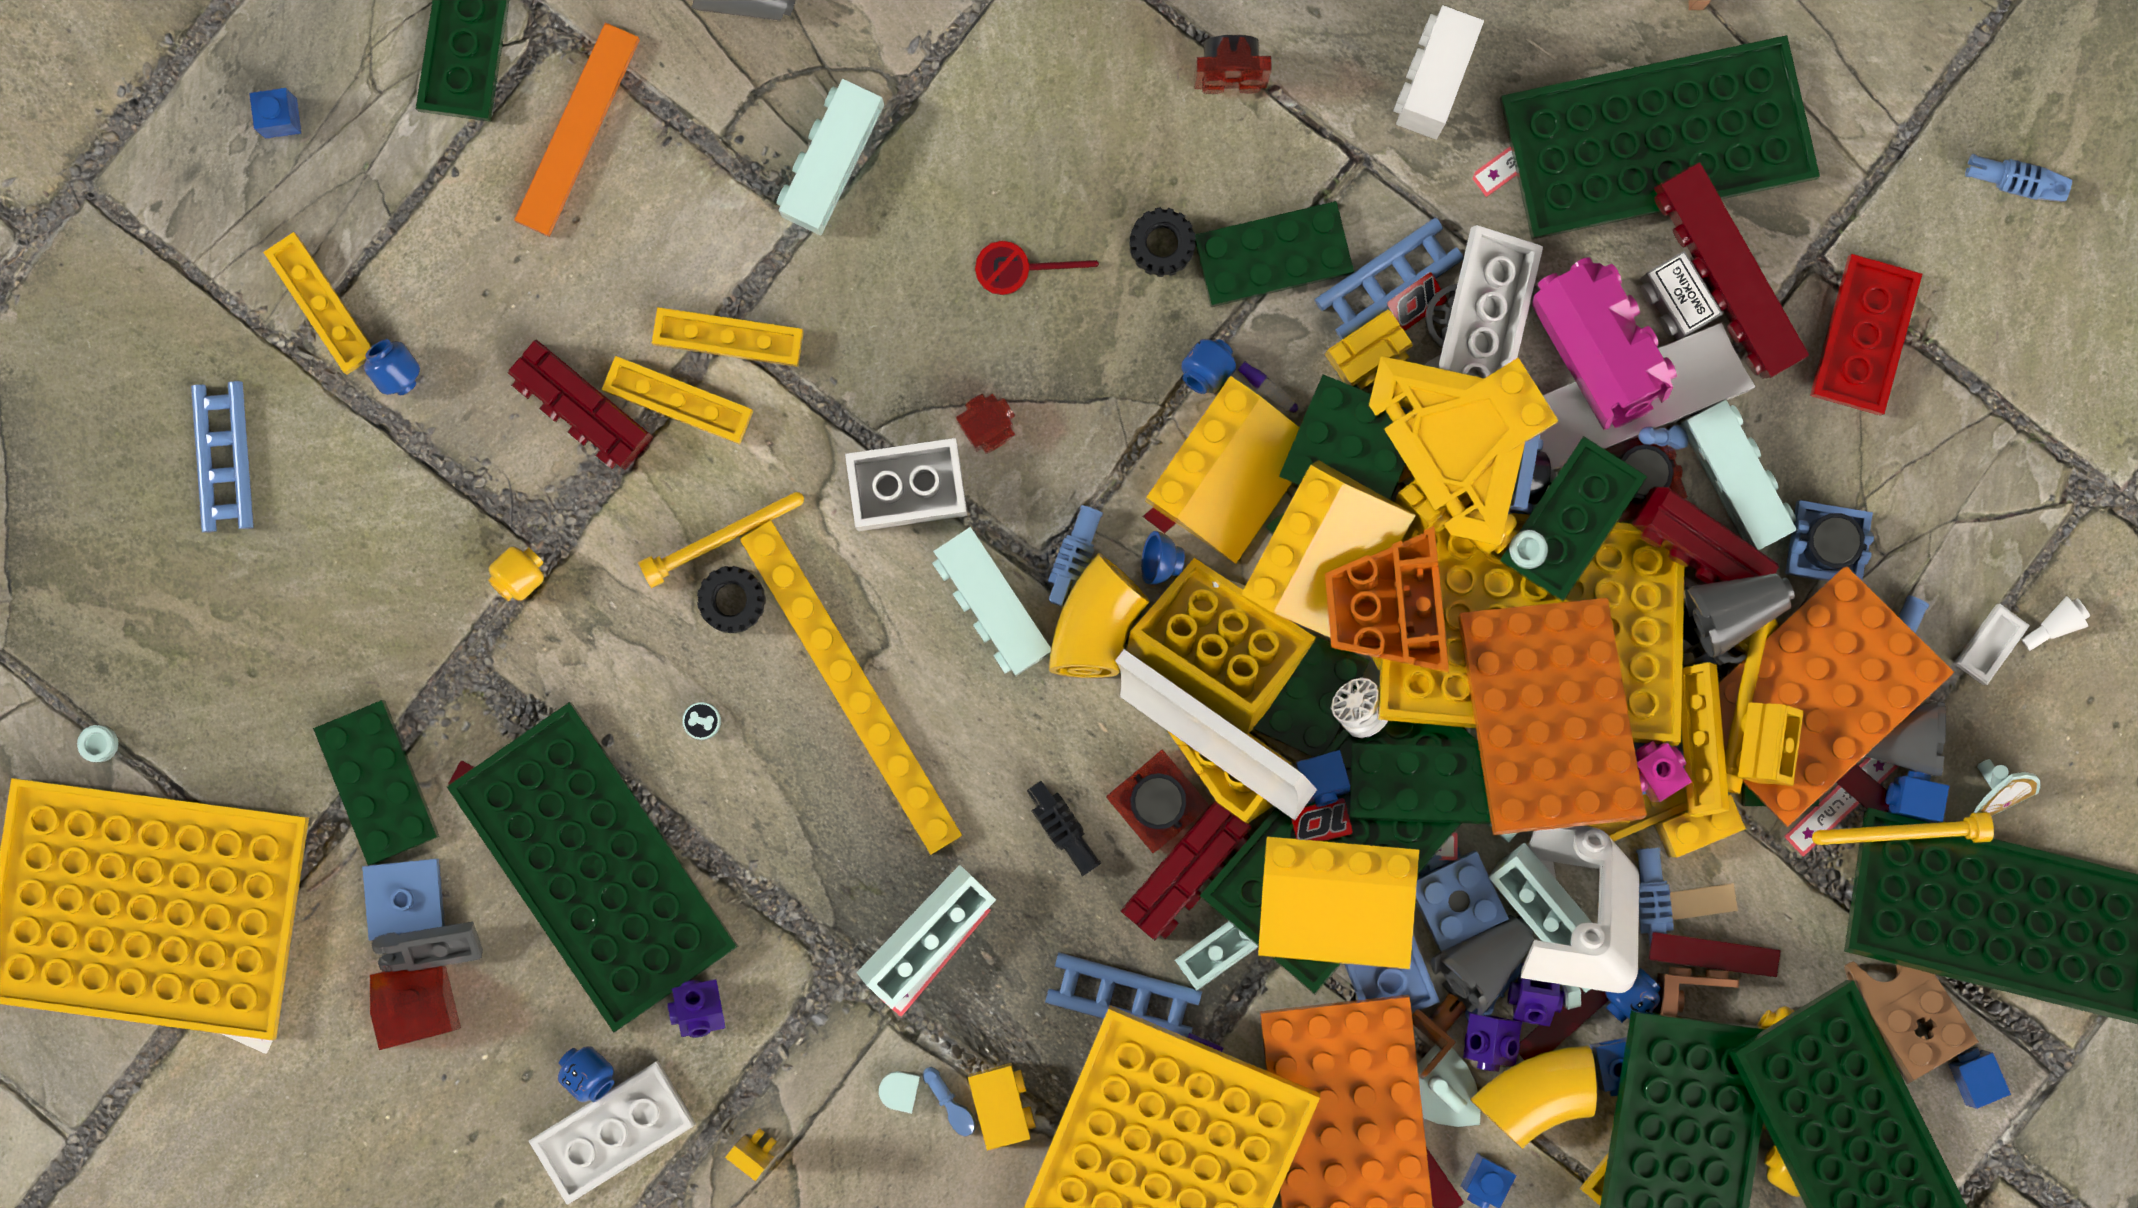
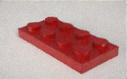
M1855 254L1848 256L1810 396L1879 416L1885 414L1922 273Z

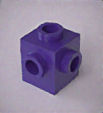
M1520 971L1517 982L1511 981L1508 990L1507 1003L1513 1004V1020L1550 1027L1554 1013H1560L1562 1010L1564 991L1560 990V984L1521 978Z
M717 979L704 982L692 980L683 983L679 987L672 988L674 1002L667 1003L671 1025L679 1024L681 1037L690 1036L698 1038L708 1035L711 1031L726 1028Z
M1470 1013L1464 1040L1463 1058L1478 1061L1477 1068L1499 1072L1500 1065L1515 1066L1520 1049L1519 1040L1522 1022L1493 1015L1482 1014L1480 1016Z

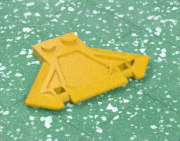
M1381 356L1369 402L1375 416L1385 410L1393 423L1384 428L1385 432L1434 510L1436 511L1444 505L1449 510L1453 518L1445 522L1444 525L1450 535L1500 546L1524 445L1530 439L1559 422L1519 357L1486 378ZM1405 398L1408 399L1414 409L1405 414L1399 404ZM1464 493L1468 494L1474 504L1468 509H1465L1458 498Z

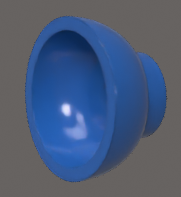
M1151 532L1144 545L1141 571L1146 584H1159L1166 581L1171 575L1179 576L1184 566V549L1175 546L1173 540L1162 532Z

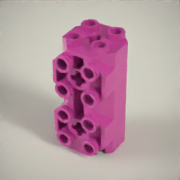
M1586 257L1577 261L1571 266L1570 271L1558 276L1557 273H1553L1543 278L1538 283L1540 291L1534 295L1531 306L1601 427L1605 430L1610 428L1611 423L1614 428H1618L1648 414L1654 409L1651 402L1657 397L1661 403L1668 399L1673 389L1671 380L1677 377V373L1671 360L1668 357L1663 358L1657 348L1658 339L1653 329L1649 326L1641 329L1636 325L1634 317L1640 314V310L1634 297L1626 295L1621 287L1622 280L1617 268L1613 264L1603 266L1601 263H1593L1590 257Z

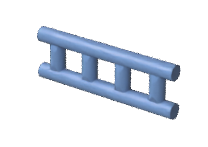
M1433 218L1314 299L1321 311L1332 305L1344 322V324L1335 329L1341 340L1389 309L1387 305L1389 300L1428 272H1431L1436 279L1464 259L1458 248H1454L1446 253L1434 235L1443 230L1437 218ZM1423 244L1434 262L1416 274L1404 256ZM1390 265H1393L1404 283L1386 294L1374 276ZM1362 285L1374 303L1356 315L1344 296Z
M228 382V394L207 396L206 385H192L191 393L202 532H216V520L238 518V529L254 528L243 382ZM230 409L231 431L210 432L208 411ZM232 445L234 467L212 469L211 447ZM235 481L237 503L215 505L213 483Z
M1058 952L1055 967L1065 969L1060 991L1048 989L1045 1003L1104 1019L1111 1003L1115 984L1117 983L1135 988L1137 992L1132 1011L1120 1007L1116 1008L1185 1037L1192 1033L1193 1027L1182 1025L1187 1003L1199 1005L1202 991H1196L1193 988ZM1079 974L1101 979L1096 1001L1074 995ZM1151 993L1173 999L1168 1020L1146 1015Z

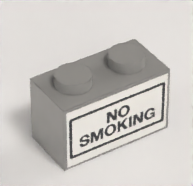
M1685 250L1650 270L1640 278L1643 284L1640 286L1644 298L1650 305H1656L1662 315L1659 317L1664 331L1669 336L1674 335L1677 341L1723 314Z

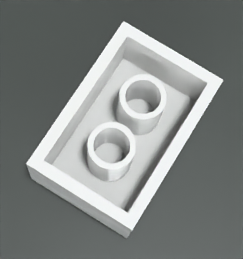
M1442 5L1437 16L1430 14L1419 44L1425 46L1424 50L1417 49L1406 76L1412 82L1411 84L1404 83L1393 112L1399 113L1396 125L1437 140L1448 119L1484 20Z
M956 438L845 454L855 528L858 531L968 516Z

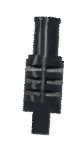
M1042 781L1030 787L1027 793L1036 805L1031 811L1057 849H1065L1081 872L1082 877L1099 866L1101 861L1097 859L1082 837L1085 834L1083 827L1060 794L1057 792L1052 796Z

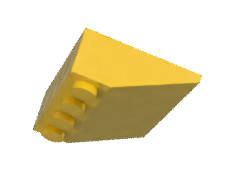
M1230 376L1153 486L1145 502L1236 564L1292 483L1279 477L1300 427L1261 396Z
M1318 460L1311 464L1241 595L1279 616L1330 637L1325 573L1366 555L1372 556L1392 547V544L1403 540L1416 514Z
M1194 558L1130 631L1127 652L1248 735L1268 711L1314 643L1316 637L1292 621L1241 595L1243 589ZM1212 581L1219 585L1218 588L1213 587Z
M1267 837L1258 956L1410 970L1419 850Z

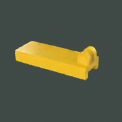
M761 1128L756 1131L752 1138L744 1135L725 1157L754 1181L758 1179L773 1160L774 1156L769 1151L777 1142L771 1137L763 1148L758 1145V1141L765 1133Z

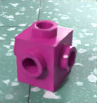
M1651 741L1635 751L1642 792H1646L1651 802H1661L1692 782L1683 768L1686 765V761L1677 747H1670L1668 743L1656 745L1654 741Z

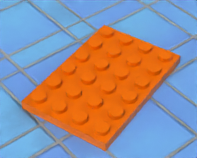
M1847 566L1842 568L1766 639L1752 703L1783 704L1803 710L1793 786L1763 784L1743 779V783L1787 828L1954 674V671ZM1746 659L1718 683L1724 752H1726Z
M1608 598L1460 613L1458 621L1493 835L1644 819L1646 817V810Z
M1400 995L1260 1011L1266 1071L1320 1093V1100L1280 1188L1281 1208H1433L1410 996Z

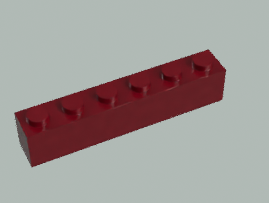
M1699 162L1654 187L1657 193L1654 197L1656 205L1663 215L1669 214L1675 225V228L1672 230L1676 240L1683 248L1687 246L1694 258L1691 260L1701 279H1706L1712 290L1710 292L1720 310L1724 311L1730 322L1727 328L1731 337L1736 343H1742L1748 353L1745 360L1753 374L1756 376L1760 374L1762 379L1772 378L1808 357L1809 353L1701 163Z

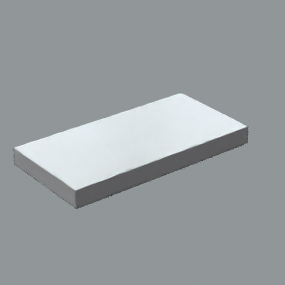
M656 1061L608 1091L597 1102H590L529 1140V1143L568 1205L689 1130L696 1123L660 1063Z

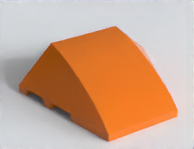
M1434 526L1424 530L1423 534L1409 540L1392 544V547L1372 556L1366 555L1325 573L1332 648L1449 673Z

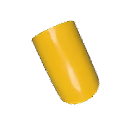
M1098 553L1083 571L1063 606L1051 646L1049 671L1051 673L1077 678H1104L1118 675L1120 669L1115 660L1123 651L1134 622L1150 602L1145 593L1119 567L1101 553Z
M1589 1046L1570 1047L1546 1052L1527 1059L1504 1071L1487 1083L1470 1100L1523 1149L1535 1137L1556 1125L1571 1120L1594 1117L1597 1084L1592 1050Z

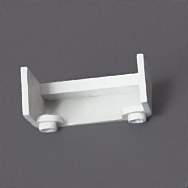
M1575 826L1534 831L1528 847L1539 860L1599 869L1598 924L1582 923L1578 925L1572 933L1571 945L1534 940L1522 968L1521 978L1613 993L1628 991L1633 986L1638 974L1639 871L1608 834L1598 828Z

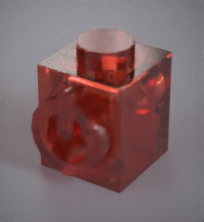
M983 393L974 397L965 404L967 410L956 417L958 425L976 452L983 449L985 454L991 453L1016 435L1012 430L1014 428L1011 422L1015 414L1004 398L998 401L993 393L988 397H985Z

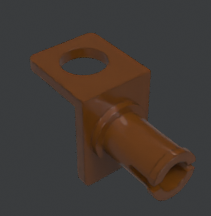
M1452 994L1446 996L1445 1000L1430 1017H1427L1419 1009L1412 1013L1413 1025L1441 1049L1420 1073L1419 1077L1422 1080L1431 1073L1456 1043L1447 1034V1031L1462 1013H1465L1467 1008L1461 1001L1450 1012L1449 1009L1458 999Z

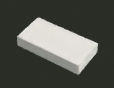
M1996 604L1953 664L1982 685H1988L2030 625L2003 605Z

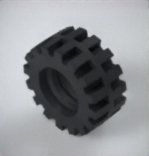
M1160 207L1155 208L1154 211L1143 213V216L1137 219L1130 234V253L1136 261V265L1144 269L1145 273L1149 275L1156 274L1157 277H1164V275L1172 276L1179 270L1182 271L1190 262L1195 250L1196 238L1193 226L1190 221L1185 219V215L1181 212L1178 214L1171 208L1164 210ZM1157 228L1170 229L1178 239L1177 249L1167 257L1155 256L1147 247L1149 234Z
M724 566L710 572L709 576L701 582L702 585L697 593L698 609L703 619L713 628L726 633L743 632L754 626L760 616H762L764 604H766L764 589L759 580L749 571L736 566ZM726 585H739L746 593V606L736 615H725L717 607V593Z

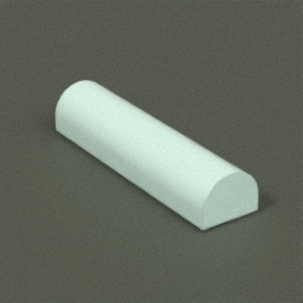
M1228 921L1175 959V961L1196 991H1198L1257 949L1258 946Z

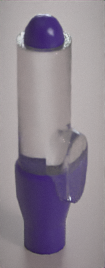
M1246 361L1239 367L1238 371L1248 380V386L1261 397L1266 398L1268 396L1286 412L1296 413L1298 411V405L1295 403L1296 400L1272 382L1263 372L1252 367Z

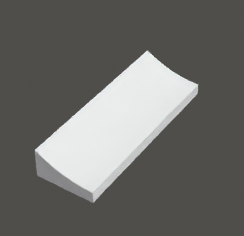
M1478 225L1471 227L1439 361V369L1486 378L1518 357L1543 246Z
M1717 324L1658 348L1663 358L1668 357L1671 360L1677 373V377L1671 380L1673 385L1672 392L1669 398L1662 403L1658 397L1651 402L1654 408L1652 411L1622 427L1614 428L1611 423L1609 429L1603 430L1576 382L1544 394L1543 397L1559 420L1558 423L1538 434L1540 435L1539 439L1544 441L1542 450L1538 451L1547 453L1550 458L1551 472L1564 466L1583 436L1606 450L1638 437L1639 432L1645 427L1658 429L1755 388L1754 383L1738 358L1723 324Z
M1123 649L1115 660L1121 673L1120 697L1289 817L1296 820L1317 791L1301 772Z

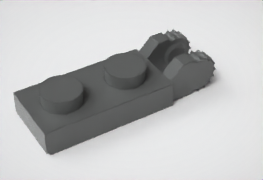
M473 921L400 933V935L395 932L387 933L386 935L383 934L375 937L371 943L375 954H382V957L378 960L380 970L382 972L385 971V973L407 969L408 971L480 960L483 953Z

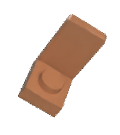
M1669 967V974L1658 973L1657 984L1662 989L1658 992L1661 997V1003L1655 1009V1013L1678 1016V1013L1683 1012L1684 991L1679 990V983L1739 988V980L1729 978V971L1706 969V976L1691 975V968Z

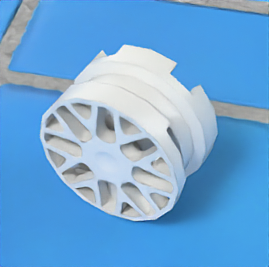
M1359 678L1349 681L1336 692L1332 700L1331 709L1334 717L1354 737H1370L1379 732L1388 722V720H1378L1380 692L1379 687L1370 679ZM1356 684L1357 689L1353 691V685ZM1342 693L1348 695L1345 699L1340 697Z

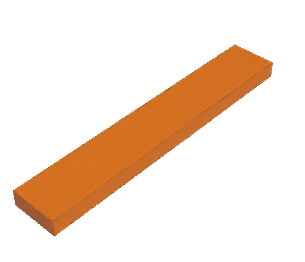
M605 22L514 219L516 223L550 237L640 42L638 36Z

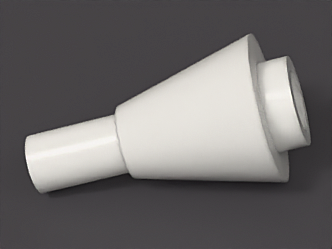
M2066 596L2041 623L2039 628L2021 640L2026 648L2031 651L2049 638L2054 639L2088 627L2086 619L2090 617V614L2078 598L2071 601Z

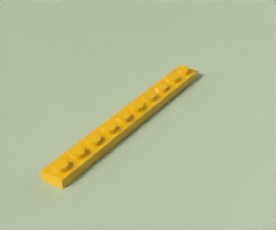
M768 521L740 538L741 543L930 855L963 836L773 521Z

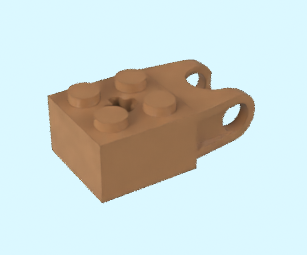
M1854 961L1845 965L1844 968L1848 980H1854L1906 1084L1911 1083L1979 1043L1934 974L1896 965L1894 979L1889 982H1879L1871 978ZM1917 1022L1927 1026L1929 1030L1927 1033L1928 1040H1926L1924 1035L1920 1038L1916 1035L1914 1030L1919 1027Z

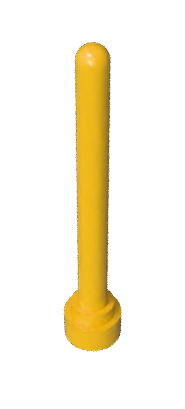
M794 492L662 559L660 556L654 559L652 556H649L639 561L638 564L652 589L665 582L663 578L669 576V571L801 506L804 503V496L800 492Z
M1769 623L1753 633L1750 638L1725 752L1729 793L1740 794L1743 779L1738 778L1739 769L1736 766V758L1739 751L1742 750L1744 736L1741 722L1743 716L1747 713L1748 703L1753 701Z
M1989 812L1971 813L1970 817H1965L1963 821L1817 830L1812 834V841L1816 845L1965 836L1967 840L1972 839L1974 843L1992 841L1994 825Z

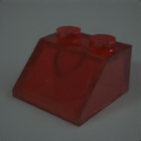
M446 965L415 971H408V969L386 973L383 971L370 975V1015L379 1050L452 1032L461 1028Z

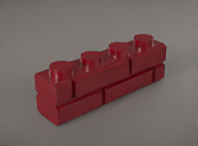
M537 339L530 344L523 355L508 370V374L515 379L511 384L512 387L527 399L532 394L543 402L539 408L554 422H557L560 418L565 420L572 426L567 432L583 446L588 441L599 449L595 456L611 469L616 465H619L624 470L627 469L653 437Z
M1667 487L1651 488L1642 503L1643 506L1639 508L1632 521L1633 526L1642 532L1640 538L1654 547L1660 548L1662 545L1670 551L1668 557L1672 561L1686 567L1691 565L1697 570L1695 576L1707 584L1774 574L1779 568L1778 563Z
M1215 800L1120 911L1154 941L1159 935L1166 939L1179 924L1175 919L1177 914L1183 907L1190 911L1201 899L1200 895L1202 892L1199 891L1201 886L1207 879L1213 881L1226 866L1223 861L1233 850L1237 853L1251 836L1247 833L1252 827L1222 807Z

